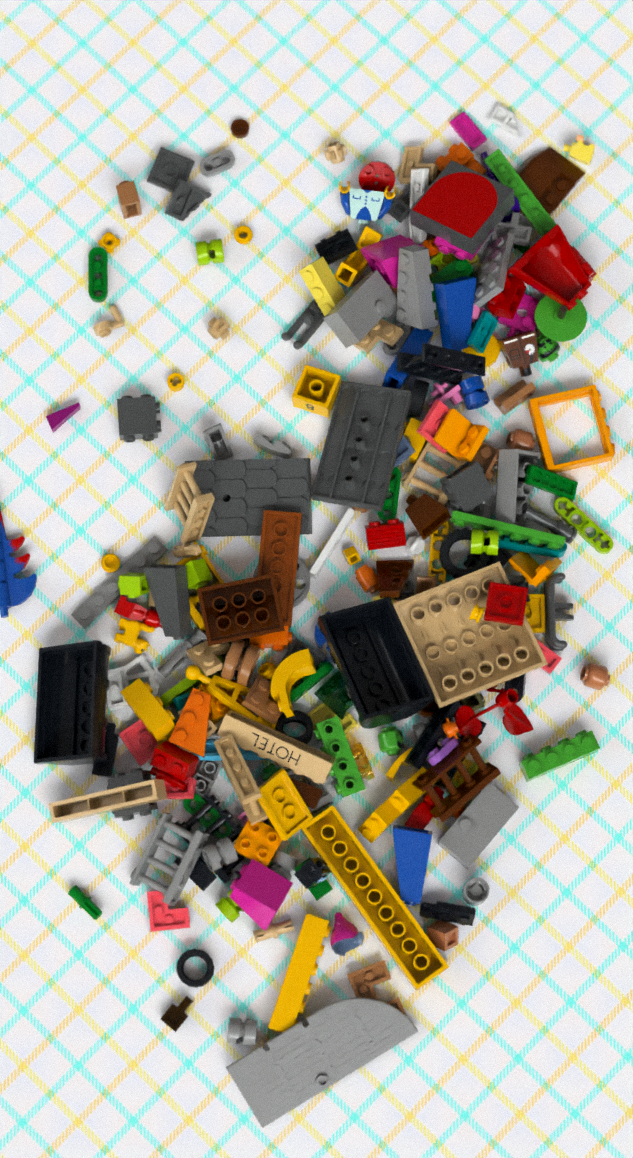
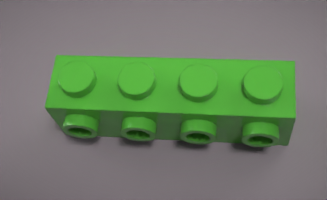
M335 716L315 724L316 728L313 731L316 739H321L323 747H320L321 751L336 758L330 776H334L337 783L334 784L337 794H341L343 798L366 789L339 717Z
M586 730L580 731L571 740L568 737L558 741V745L551 748L549 745L540 749L541 753L533 755V753L522 757L523 761L520 762L519 766L526 781L534 780L597 752L600 747L592 730L586 732Z

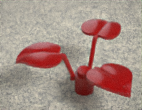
M498 685L486 689L488 692L499 693L495 698L496 704L477 714L469 706H461L455 713V723L459 733L464 737L469 734L478 735L482 729V724L478 717L496 707L505 708L503 710L505 715L502 720L505 729L510 734L521 735L532 731L534 728L521 708L515 704L518 701L517 692L514 689L506 691L504 688L494 689Z

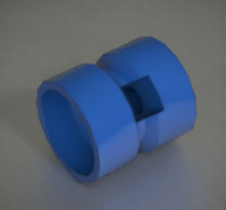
M473 376L459 383L461 394L465 396L464 403L467 410L483 407L490 402L487 391L483 390L485 385L481 376Z

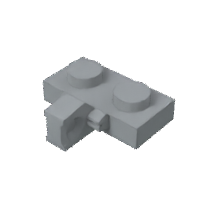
M513 212L511 222H499L494 227L492 241H497L499 237H503L509 232L514 235L513 244L529 247L532 227L520 224V213Z

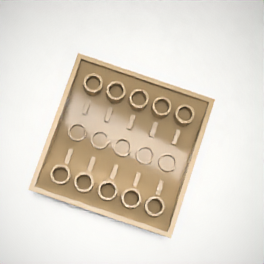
M500 561L393 604L439 708L548 664L525 614L523 626L484 620L485 611L479 623H476L475 619H469L476 603L479 604L480 608L485 607L486 609L490 582L510 585Z

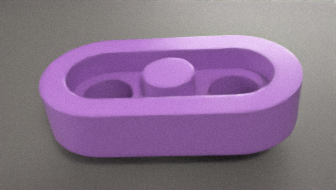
M446 737L440 742L442 746L439 749L436 747L428 753V762L434 766L460 742L454 737Z

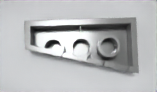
M418 245L399 248L396 321L421 330L438 326V319H435L434 316L436 303L432 301L431 291H434V287L429 278V274L432 272L428 248Z
M520 449L499 450L495 520L525 527L527 518L522 516V511L526 505H530L528 497L533 493L534 488L524 483L528 465H536V461L540 460L541 453Z

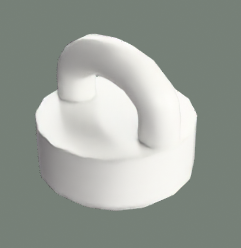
M412 536L407 540L406 550L410 555L417 556L424 551L425 543L420 536Z

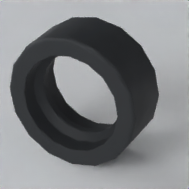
M419 379L414 380L408 414L420 417L427 396L429 382Z
M293 710L294 716L288 718L283 713L276 723V730L287 735L283 731V727L290 722L300 723L306 728V732L298 737H290L308 744L313 736V722L310 716L298 710Z
M191 949L180 956L177 961L176 970L178 977L184 984L197 988L204 986L211 980L214 973V964L208 953L199 949ZM190 957H200L207 964V972L199 980H191L184 973V964Z

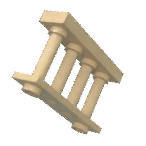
M428 442L411 472L407 471L402 479L404 481L403 488L407 490L411 483L435 496V499L445 506L449 499L442 489L438 490L414 476L419 467L440 479L448 475L423 461L428 452L453 464L456 469L467 461H459L447 452L441 453Z
M196 462L183 463L177 467L164 507L165 511L175 509L184 527L180 538L182 544L201 540L215 500L212 493L202 494L193 478L197 466Z
M232 734L213 741L223 761L222 766L251 825L267 819L268 816L257 800L262 797L261 792Z

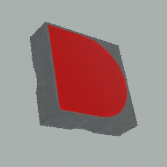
M451 160L409 210L411 225L431 235L441 237L450 244L473 255L487 239L490 231L501 222L515 205L514 189Z

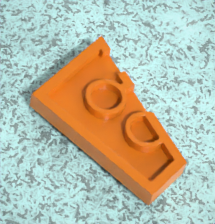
M195 688L192 689L169 739V742L204 758L208 735V721L210 718L211 695Z

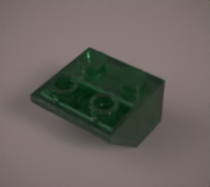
M339 670L314 693L341 720L355 709L352 699L346 693L345 683Z

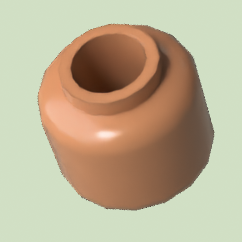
M514 429L507 436L506 446H508V449L533 451L535 440H533L531 432Z
M589 663L582 668L580 679L584 686L601 690L609 684L610 675L608 674L607 667L596 663Z

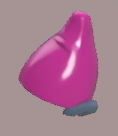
M337 912L334 915L335 923L330 944L335 954L345 956V952L363 944L364 935L342 913Z

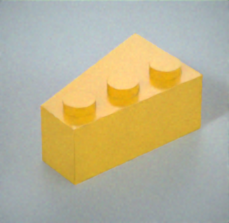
M138 678L120 692L136 716L147 727L148 732L154 736L157 744L160 745L165 741L169 742L175 728L173 722L175 717L169 709L166 711L163 709L164 703L158 695L155 697L152 695L153 689L147 682L143 683Z

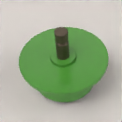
M545 296L540 300L535 310L537 328L545 337L554 341L565 342L575 339L583 332L587 323V312L583 303L577 298V305L569 311L565 305H560Z

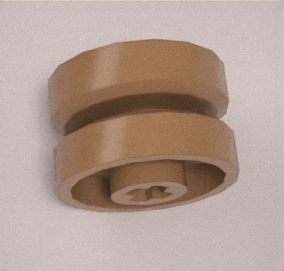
M236 640L233 641L227 652L221 677L231 681L238 671L237 683L247 687L255 670L261 647L251 644L244 654L245 641Z

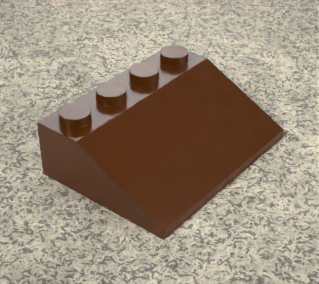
M273 573L197 589L208 646L285 631Z

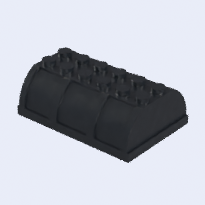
M390 597L319 616L317 626L326 639L330 649V656L334 664L337 665L345 683L346 693L352 699L359 715L358 720L361 727L372 729L408 718L434 701L435 697Z
M94 640L39 648L34 764L83 765L106 762L105 735L108 728V719L106 718L107 691L110 686L108 663L111 647L102 644V641Z

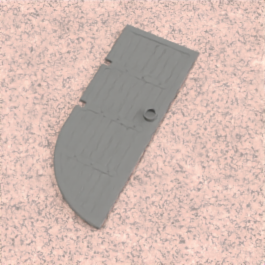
M371 998L343 999L333 1002L306 1018L309 1023L307 1026L304 1027L300 1021L266 1042L269 1046L268 1050L264 1051L262 1046H259L227 1066L226 1069L263 1128L418 1032V1029L404 1013L388 1003Z

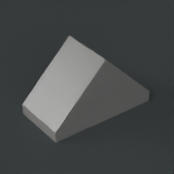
M221 423L203 431L204 439L214 460H224L233 456Z

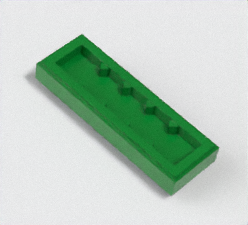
M533 464L528 465L524 481L525 484L559 497H566L570 501H573L575 498L578 484L576 481Z

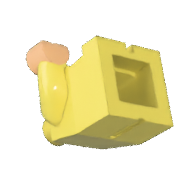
M578 134L576 137L577 143L573 142L572 146L565 144L563 151L569 152V157L577 162L590 166L595 145H584V136Z

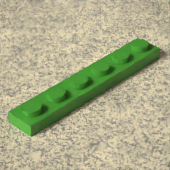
M498 148L484 159L503 185L514 189V195L519 200L520 209L543 237L556 223L501 150Z
M453 510L450 522H453L458 527L469 526L473 527L472 529H481L483 531L497 530L499 531V536L507 535L510 536V539L521 541V539L528 540L533 545L544 544L554 550L562 549L566 539L564 536Z

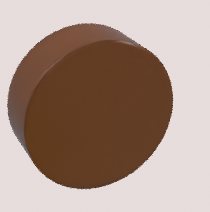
M243 119L233 121L231 124L232 135L238 139L245 138L249 133V124Z

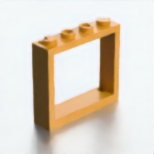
M595 385L529 399L528 408L545 470L559 473L612 461L614 454H616L615 445L610 442L611 430L609 425L606 426V411L604 407L601 408V394L599 390H596ZM589 397L604 454L554 465L540 407Z

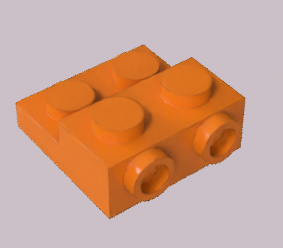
M462 142L459 145L453 144L448 150L449 154L445 157L441 155L435 161V164L438 166L437 172L439 173L452 160L482 175L486 174V169L474 158V154Z

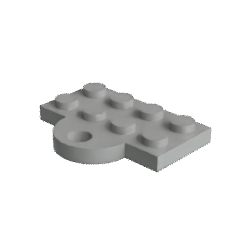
M509 232L503 237H499L493 245L488 246L484 250L483 262L472 276L476 277L474 304L479 308L504 290L514 241V235Z

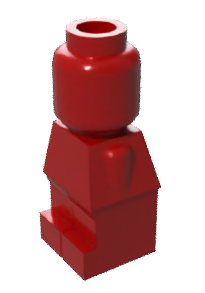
M121 595L114 610L115 613L132 620L144 621V624L155 629L158 627L162 628L157 610L152 608L147 610V608L139 603L127 600V596Z
M435 786L434 790L442 801L445 792ZM428 793L424 796L423 802L418 803L404 826L425 829L433 818L429 811L435 807V804Z

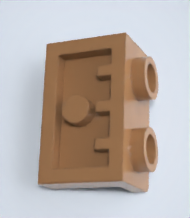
M522 379L495 398L493 402L503 415H506L534 395L536 387L532 382L527 385Z
M482 442L472 461H478L482 465L483 473L490 482L495 473L492 470L495 464L498 465L499 450H502V448L496 449Z

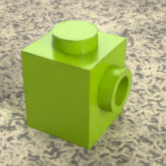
M205 559L191 560L185 564L188 589L195 588L197 590L198 588L207 587L206 584L213 580Z
M127 572L119 576L118 587L120 595H127V598H138L149 593L145 573Z

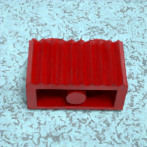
M399 518L388 519L387 523L370 521L369 525H365L368 550L406 546L404 522L399 521Z

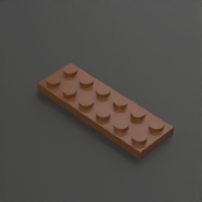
M264 510L257 576L274 574L284 626L291 627L302 513Z

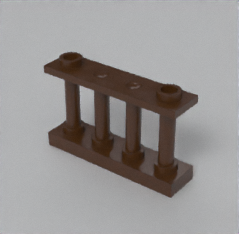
M472 734L464 737L441 761L431 766L412 782V785L420 791L424 792L426 790L435 804V807L429 812L442 823L501 774L496 766L489 762H484L476 749L482 741ZM469 753L479 767L472 775L469 774L461 761ZM454 766H456L464 779V782L457 788L446 773ZM439 778H441L450 792L442 801L432 786Z

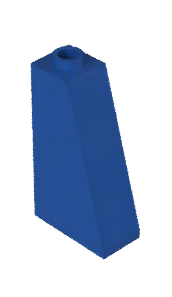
M463 276L434 283L442 347L456 351L468 348L467 341L471 331L476 277Z
M414 328L400 352L414 355L422 354V344H430L433 332L429 329L421 330ZM397 356L386 372L382 387L403 390L411 375L397 372Z
M393 824V840L400 897L402 901H405V904L415 906L416 903L421 904L432 831Z

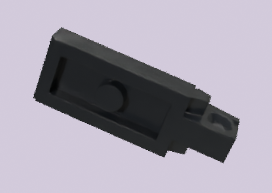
M108 722V728L106 729V762L94 763L92 775L112 778L119 742V735L115 734L116 725L114 723Z
M437 901L436 904L422 902L419 916L472 926L476 909Z

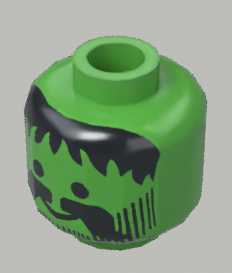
M543 334L537 338L538 358L541 362L549 360L551 363L559 357L560 346L556 341L545 337Z
M395 726L381 729L382 732L377 736L380 751L387 753V756L398 755L399 751L404 748L402 731Z

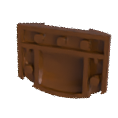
M551 147L532 155L516 171L550 216L585 175L584 171ZM520 209L519 213L526 217V215Z

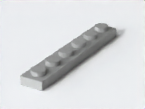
M154 536L71 614L72 617L86 629L121 596L118 587L120 575L127 572L144 573V567L155 564L168 549Z

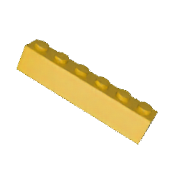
M306 913L268 1029L282 1033L299 1022L296 1021L298 1013H303L306 1002H303L304 995H309L312 983H309L311 975H316L319 966L315 963L317 956L322 957L325 945H322L323 938H328L331 927L328 926V920Z

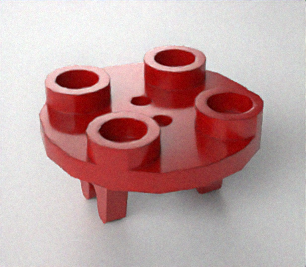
M371 161L365 164L358 177L359 185L363 190L384 192L386 186H389L388 191L390 192L395 184V173L392 167L381 161Z

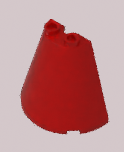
M558 224L508 268L510 274L560 305H565L569 311L577 305V298L581 300L588 294L586 290L591 286L587 275Z

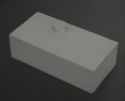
M375 270L363 276L323 319L345 348L360 342L397 302V296L380 273Z
M489 783L439 840L438 845L468 869L514 815L519 806L493 784Z

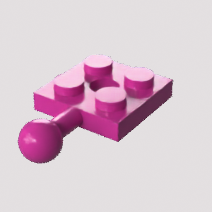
M524 294L517 311L520 309L527 312L525 317L519 316L516 311L513 319L498 318V323L510 328L506 337L515 335L517 332L522 333L528 330H535V310L540 300Z

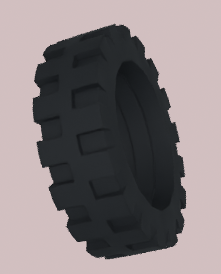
M468 528L454 530L441 543L439 555L441 566L454 579L487 567L490 562L491 555H487L485 552L481 554L478 564L469 569L458 568L451 562L449 557L451 546L459 540L471 541L472 530H468ZM484 539V546L489 545L487 539Z

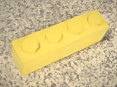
M323 256L298 271L324 316L345 296Z

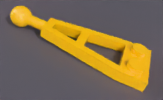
M190 665L186 668L185 675L189 680L197 679L208 685L206 690L231 710L272 729L275 728L276 723L273 725L259 715L257 717L236 702L238 695L246 696L250 688L213 675L212 678L206 677L196 665ZM217 686L233 691L231 696H228ZM268 696L269 699L274 701L273 697Z

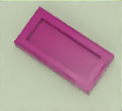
M465 112L450 121V126L471 151H474L487 141L484 134Z

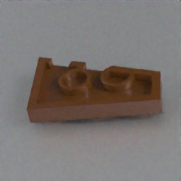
M414 559L376 561L380 598L390 597L392 599L400 597L414 567Z

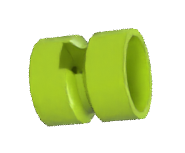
M213 239L210 243L206 241L195 242L198 266L209 265L210 261L214 264L224 262L221 239ZM209 250H214V253L209 254Z
M472 529L470 554H482L485 552L487 555L497 556L499 531L488 530L484 533L481 529ZM484 539H489V545L484 546Z
M233 889L227 892V897H222L215 903L216 907L231 923L240 916L239 912L243 911L230 898Z

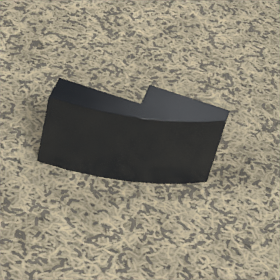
M179 857L174 861L178 866L181 863V858ZM198 858L189 878L204 891L217 876Z

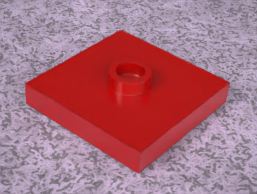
M490 582L484 620L523 626L528 588Z

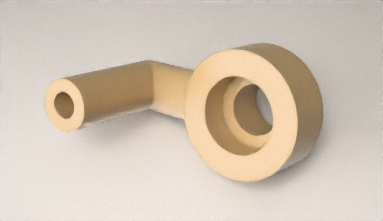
M117 305L110 307L115 321H102L93 327L96 336L107 337L113 329L124 325Z

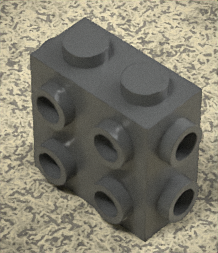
M144 394L136 398L122 396L121 399H117L120 441L124 440V442L130 443L134 442L135 439L152 441L154 438H158V432H161V420H157V414L160 413V403L156 402L155 396Z
M467 461L439 480L442 485V491L450 501L452 510L470 514L476 506L488 502V498L494 495L491 483L486 479L483 473L484 469L478 461Z
M135 768L131 770L130 774L125 775V772L114 774V778L107 780V790L152 780L150 771ZM157 802L112 811L115 818H122L123 821L134 819V815L140 814V816L150 815L152 810L158 809Z

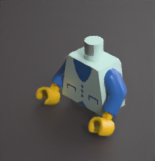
M341 181L339 182L342 207L351 219H358L357 231H364L365 227L369 226V221L377 222V219H382L391 208L396 188L391 193L388 191L389 186H386L384 192L350 188L349 181H347V186L343 187Z

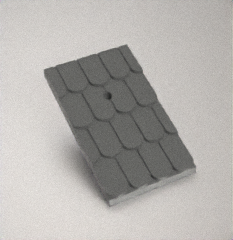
M341 381L311 493L312 500L382 512L396 462V455L404 432L405 421L411 405V391Z
M310 458L185 461V463L196 462L197 466L193 478L202 494L212 493L215 498L202 537L261 536L264 510L302 513L300 535L312 534Z

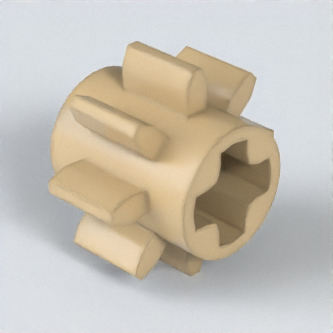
M339 141L327 144L328 150H324L327 161L331 160L332 164L343 162L345 160L344 155H348L346 146L344 144L341 145Z
M213 317L208 322L209 328L207 332L215 340L220 337L224 340L229 335L228 329L230 325L224 318L216 319Z

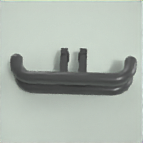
M315 299L312 300L291 328L281 335L284 341H288L303 323L307 324L309 329L299 341L293 343V347L296 350L301 349L325 321L323 319L325 316L321 313V309L318 307Z
M564 573L553 574L544 585L545 639L547 645L556 651H563L567 647V642L556 637L555 621L574 620V615L555 613V610L573 609L572 603H555V584H559L565 579Z

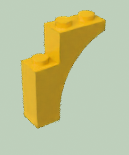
M422 767L401 785L358 829L371 844L426 793V790L422 792L412 785V782L420 774L427 771L425 768Z

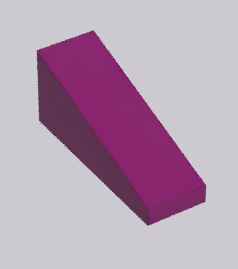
M79 402L46 416L53 433L81 409Z

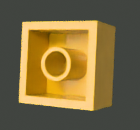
M305 364L292 395L293 407L329 418L339 392L341 376Z

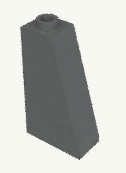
M153 564L144 567V573L164 635L166 637H173V640L184 639L186 635L192 633L186 565Z

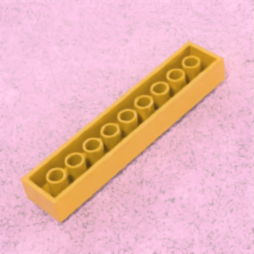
M333 805L301 828L303 835L318 856L327 863L333 877L415 991L449 967Z

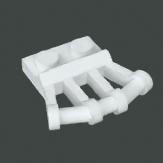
M145 654L140 655L126 666L108 670L110 686L107 691V703L109 711L129 706L120 691L129 686L130 681L137 680L138 678H148L149 685L153 689L151 693L154 697L157 696L160 686L156 682V670H153ZM138 664L145 670V672L129 676L126 674V672Z

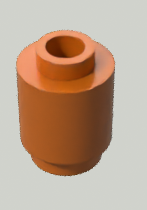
M366 564L355 571L356 579L365 593L370 592V594H373L379 590L377 575L372 567L369 568Z

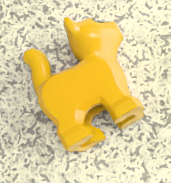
M120 618L119 630L125 629L124 634L116 633L114 642L132 647L136 654L146 651L150 647L149 642L138 638L141 630L147 633L154 632V627H149L136 620Z

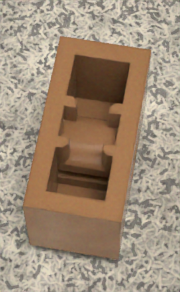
M123 181L116 185L123 218L127 219L142 215L134 181Z

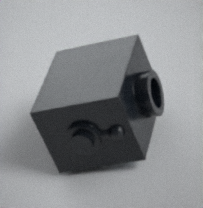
M316 857L310 858L294 875L306 889H311L324 881L331 871L323 859Z

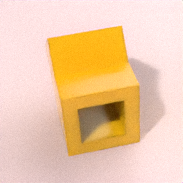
M354 546L343 550L342 554L350 566L361 561Z

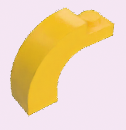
M369 226L365 227L356 244L358 250L351 253L345 261L341 262L335 274L338 282L351 287L358 281L368 267V263L360 249L380 242L383 234Z
M309 648L295 652L285 658L272 676L271 696L278 703L280 712H284L287 718L294 716L290 698L292 686L300 678L316 673L313 656Z

